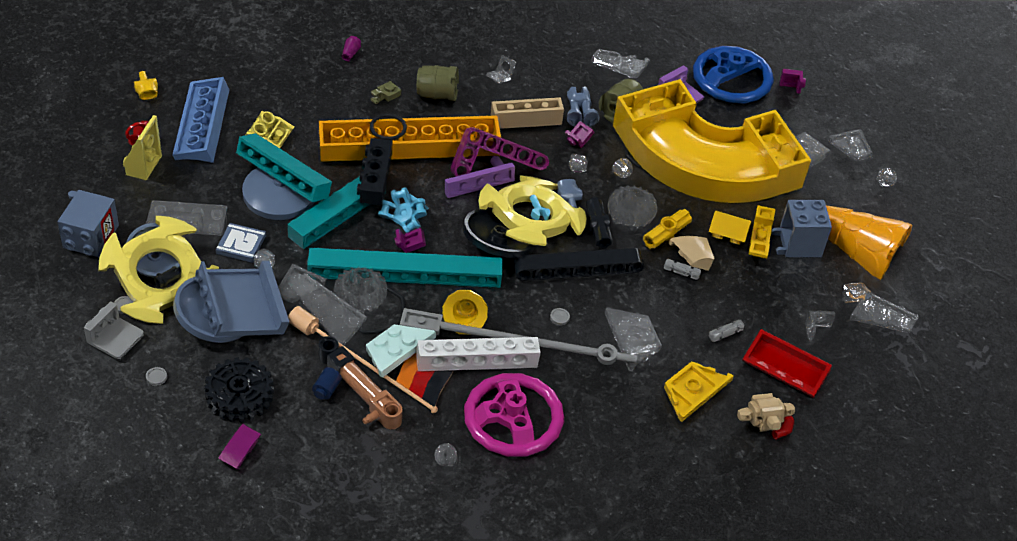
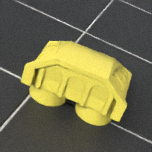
M261 111L245 135L256 133L273 145L281 148L294 126L268 111Z

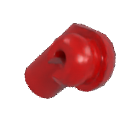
M792 415L784 416L781 428L771 431L774 439H779L792 432L794 425Z

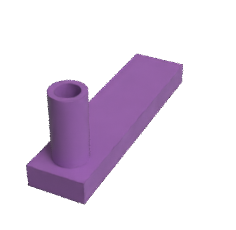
M493 156L490 159L492 168L445 179V195L447 198L482 190L487 183L493 187L515 181V166L512 162L504 164L499 156Z

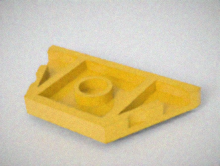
M691 361L665 382L664 389L679 420L683 422L729 384L734 375L728 373L726 376L716 373L714 368L704 367Z

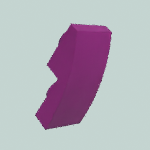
M242 424L218 459L238 470L247 454L251 453L261 434Z

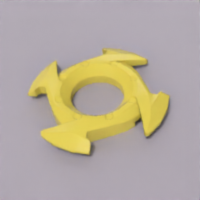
M520 175L521 182L504 187L499 191L487 183L480 192L478 200L479 209L493 208L492 213L510 229L506 231V236L520 242L546 246V238L562 234L569 225L578 236L582 234L586 227L587 218L585 210L581 207H572L560 195L552 191L558 189L557 184L547 180ZM536 195L540 205L550 209L551 219L546 221L531 220L515 212L513 206L519 202H531L530 196Z
M155 216V223L159 227L131 239L122 248L117 234L113 233L103 246L99 257L98 271H107L108 268H114V272L122 287L133 301V303L121 306V312L143 322L163 324V313L160 311L173 306L178 288L186 280L195 277L196 270L199 269L201 261L191 244L182 237V235L195 233L197 231L195 227L176 218ZM151 252L168 253L180 264L181 277L174 285L168 288L157 289L149 287L141 281L137 274V264L140 259ZM211 265L210 268L206 269H219V267Z

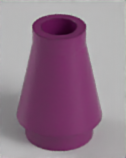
M350 36L346 39L341 55L343 60L350 61L361 48L359 38Z

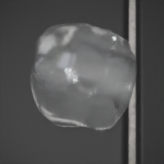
M572 154L569 161L571 171L577 173L585 172L588 163L586 156Z
M620 158L615 161L612 169L618 177L626 178L632 173L633 167L629 159Z
M890 168L881 169L877 175V181L881 187H891L898 179L896 172Z
M267 249L259 250L254 256V266L259 268L262 261H270L271 267H273L275 263L274 254Z
M443 443L435 450V460L441 466L453 465L457 460L455 447L449 443Z

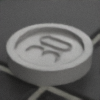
M122 296L115 300L114 303L117 304L118 313L125 314L121 312L120 308L123 305L133 303L130 297Z
M563 308L552 310L550 314L552 323L562 326L569 322L570 314L567 310Z
M161 367L151 368L146 373V381L152 386L162 385L167 380V373Z

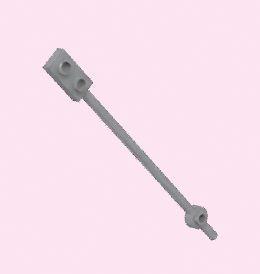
M404 308L400 321L402 326L434 330L436 335H439L440 329L488 338L529 337L443 322V315L407 308ZM538 338L540 347L596 356L598 361L604 365L613 364L616 360L636 363L637 355L617 352V349L611 344H603L597 349Z

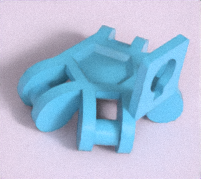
M406 187L401 188L400 191L392 190L391 197L394 203L383 200L382 209L378 212V216L396 222L403 227L406 233L411 232L415 228H420L421 225L417 219L426 216V210L429 209L425 205V199L415 198L409 194ZM399 198H404L405 203L400 204ZM389 208L395 209L394 214L388 213Z

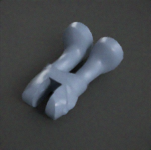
M570 87L569 91H567V97L571 110L567 113V122L573 127L579 121L582 122V114L579 110L582 108L583 123L591 127L598 123L599 113L597 110L590 108L592 103L588 88L582 87L581 93H577L576 87Z

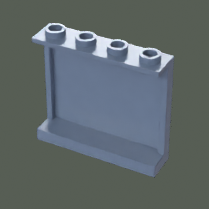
M201 261L199 269L196 270L195 277L196 281L200 284V295L204 298L205 312L209 315V326L213 329L215 337L285 333L289 319L270 261H262L259 269H206L205 262Z

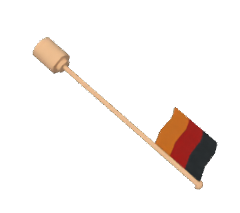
M296 306L288 316L289 323L304 334L310 335L317 332L323 337L329 336L318 329L319 319L302 307ZM346 348L355 359L379 374L376 367ZM415 353L405 360L396 381L388 375H385L383 378L429 408L431 413H436L438 411L436 403L439 395L450 379L453 370L418 371Z

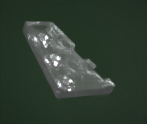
M598 49L593 54L591 62L637 79L649 65L650 59L644 58L643 61L635 59L636 56L633 55L623 57L618 52Z
M866 291L849 320L910 333L919 316Z

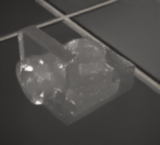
M862 282L844 284L843 301L845 303L871 299V291Z

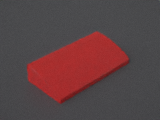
M762 329L742 359L743 362L813 398L825 382L832 368L831 364Z

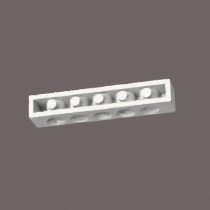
M538 337L418 340L416 360L418 371L537 368L541 352Z

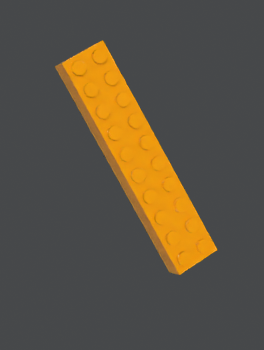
M498 116L402 118L406 122L407 130L402 137L393 140L391 159L455 157L462 136L469 127H475L501 137ZM373 119L319 121L321 162L355 161L367 158L365 156L366 145L370 144L371 138H377L370 130V122ZM379 119L374 123L373 128L379 135L391 137L401 133L403 125L397 119ZM472 132L470 140H475L477 132ZM493 138L487 140V147L493 145ZM482 148L479 149L477 156H500ZM466 149L463 152L464 157L470 155V149Z

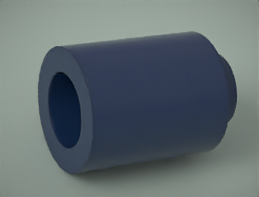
M324 368L312 387L314 395L321 400L329 399L342 380L341 374L333 368Z

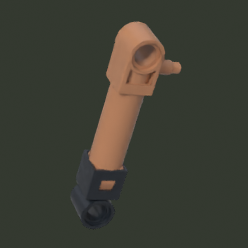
M325 336L321 338L318 343L320 361L327 364V367L337 370L341 374L342 379L369 405L371 413L363 418V423L368 424L377 419L387 429L398 428L402 423L401 404L386 389L382 391L355 364V358L344 346L339 348V342L335 337Z

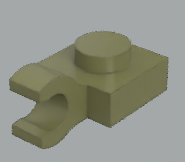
M389 81L371 91V94L375 96L371 98V101L375 104L384 99L389 102L401 96V89Z

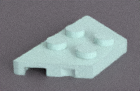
M394 324L367 343L366 350L372 358L374 366L377 367L379 376L384 377L416 353L418 340H434L436 332L434 330Z

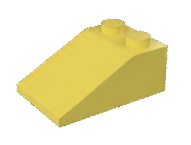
M155 115L152 116L136 143L132 146L128 156L124 158L123 166L128 176L147 180L162 157L158 122Z

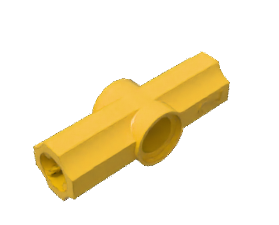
M680 209L672 216L662 218L658 226L643 236L645 246L649 249H655L664 241H670L671 238H674L678 231L691 223L692 217L689 211Z

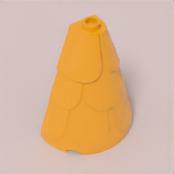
M826 206L832 226L828 240L836 244L872 276L881 280L889 268L893 255L899 246H903L912 230V224L864 212H854L853 209Z

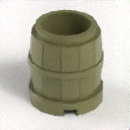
M435 65L422 66V68L418 69V95L435 100L448 99L449 101H456L458 95L457 84H459V69L457 67Z
M633 79L621 80L600 97V111L603 110L604 117L613 123L617 97L643 90V87Z

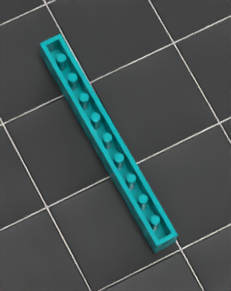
M309 248L307 264L308 278L501 288L502 258Z

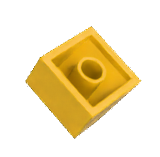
M715 211L709 232L712 233V237L723 239V236L730 238L729 242L740 245L741 241H746L752 221Z

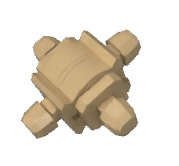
M772 393L753 395L752 401L748 403V407L738 410L737 416L740 421H750L753 426L760 427V431L779 430L781 423L784 422V416L793 415L795 407L791 403H782L779 398L773 397Z

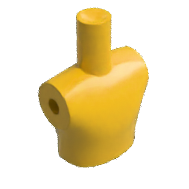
M140 71V80L133 82L135 92L139 94V98L142 100L157 97L158 85L156 78L147 79L146 72Z

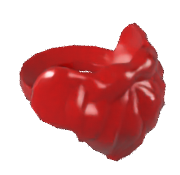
M148 121L136 122L127 128L125 136L130 145L133 146L147 126ZM133 128V135H130L129 131Z

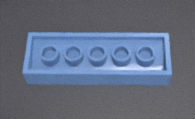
M224 77L190 82L172 154L175 160L191 159L214 162L229 94V87Z

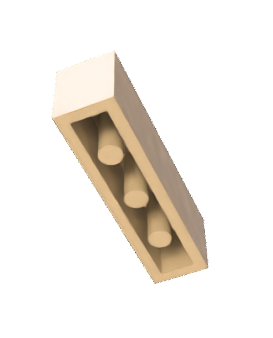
M561 97L494 101L491 105V116H498L500 129L562 125L564 108Z

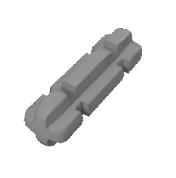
M667 259L664 264L665 270H674V273L686 277L691 276L695 280H698L701 274L700 269L695 267L692 269L691 266L680 262L674 263V260Z
M736 320L733 323L721 326L718 330L710 331L709 338L712 342H716L720 338L723 339L735 334V331L740 332L744 329V323L741 320Z

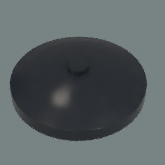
M491 208L473 210L465 217L463 223L464 235L473 245L487 253L505 258H520L523 255H529L535 248V245L520 242L506 236V231L510 229L492 213Z

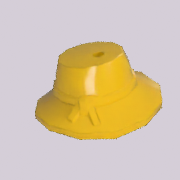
M472 290L455 291L447 297L442 306L445 322L482 328L488 318V305L480 295Z

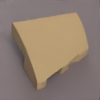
M680 236L670 239L669 244L680 249L678 253L687 260L691 267L709 271L714 256L707 238Z

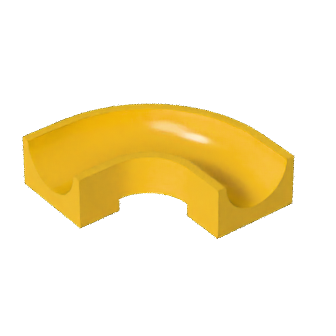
M681 79L617 97L613 127L638 164L650 175L679 192L715 202L746 203L772 198L803 187L811 159L776 110L745 118L743 126L740 127L717 126L707 122L695 111L697 103Z

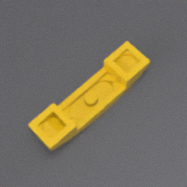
M757 205L749 245V255L768 258L775 209Z

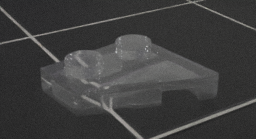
M861 129L829 136L828 141L854 161L872 158L873 152Z

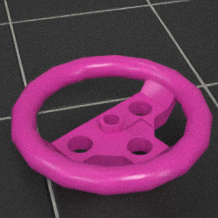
M502 373L484 379L471 390L464 405L465 424L473 439L487 450L507 457H527L544 451L558 439L564 424L563 405L554 390L541 380L522 373ZM520 386L534 390L545 399L551 409L552 421L548 431L537 440H534L533 425L526 407L527 398L521 391ZM492 389H498V394L493 400L484 401L478 406L484 395ZM507 389L513 390V391H510L509 393L505 392V390H507ZM491 409H497V410H499L500 412H499V413H492L490 410H491ZM498 422L510 429L513 444L495 440L483 431L482 428L489 423ZM522 422L525 426L519 427L515 423Z

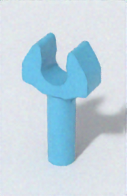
M531 195L530 200L534 207L531 217L534 220H539L541 215L545 221L548 220L550 209L541 207L537 196Z

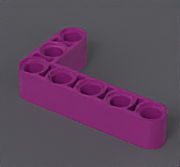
M469 127L462 136L451 165V172L456 177L470 173L480 148L538 170L547 168L549 159L546 155L478 128ZM472 132H477L475 140H470ZM493 138V145L487 147V140ZM509 144L510 150L504 153L503 147ZM466 149H470V155L465 158L463 152ZM525 150L526 156L523 159H520V152ZM541 156V164L536 165V159ZM459 166H464L462 174H457Z

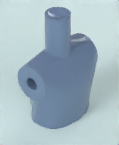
M574 179L558 181L557 194L565 201H568L572 207L577 208L576 201L582 200L583 194L582 190L576 185V181Z

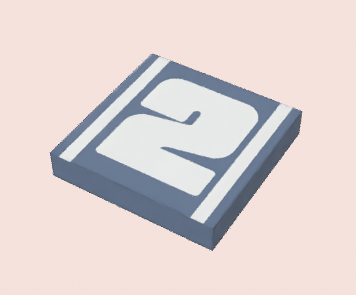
M229 223L216 248V254L253 263L266 237V231Z

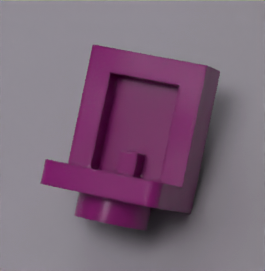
M783 69L779 83L780 86L796 87V93L800 94L801 89L805 88L806 78H803V71Z
M579 121L571 132L566 130V140L572 146L577 145L582 148L594 134V131Z
M421 228L403 234L400 229L395 230V243L404 253H409L426 246L424 232Z

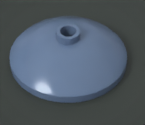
M149 223L136 228L129 235L126 243L141 234L159 227V225ZM151 252L140 259L137 264V272L154 278L156 274H162L173 266H176L178 269L180 264L168 253ZM156 254L158 257L153 258L151 255Z

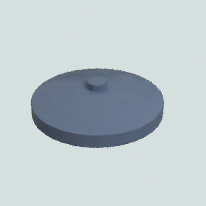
M259 167L247 175L242 187L243 199L247 207L255 214L267 219L286 220L304 214L315 203L309 201Z
M196 277L182 283L176 292L173 309L177 320L183 328L192 335L210 342H230L242 337H215L213 329L209 326V315L205 312V301L200 295V284L196 281Z

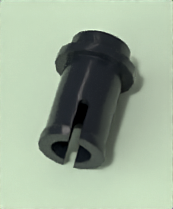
M173 266L162 274H156V277H154L156 285L159 288H165L168 283L180 278L181 273L179 269L175 271L177 267Z

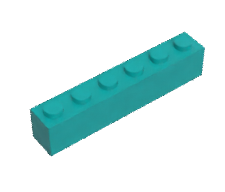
M256 133L239 137L236 151L238 155L311 202L329 197L332 181Z
M360 176L334 192L327 199L320 201L310 210L305 211L298 218L293 219L288 224V237L302 249H305L370 205L360 203V195H357V186L361 184Z

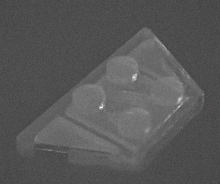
M610 308L605 310L606 318L621 353L637 355L636 363L626 362L629 371H633L635 366L641 361L645 362L649 359V356L660 351L661 343L648 315Z

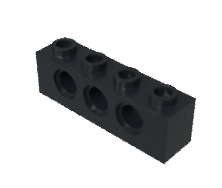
M371 138L370 144L366 145L365 156L367 158H363L362 169L364 171L360 172L361 184L357 186V195H360V203L383 204L392 158L393 140Z

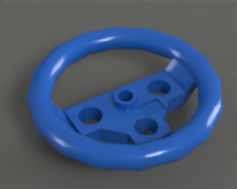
M719 46L708 49L697 57L693 65L694 80L699 87L713 98L728 103L745 104L757 101L770 92L774 82L772 69L762 57L753 51L737 46ZM713 59L717 66L711 68L707 75L704 76L703 67L705 63ZM755 68H758L763 75L762 85L755 91L731 93L717 88L721 83Z

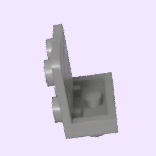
M111 301L101 308L99 313L92 320H89L84 327L87 343L115 359H121L144 336L143 330L119 318L117 304Z

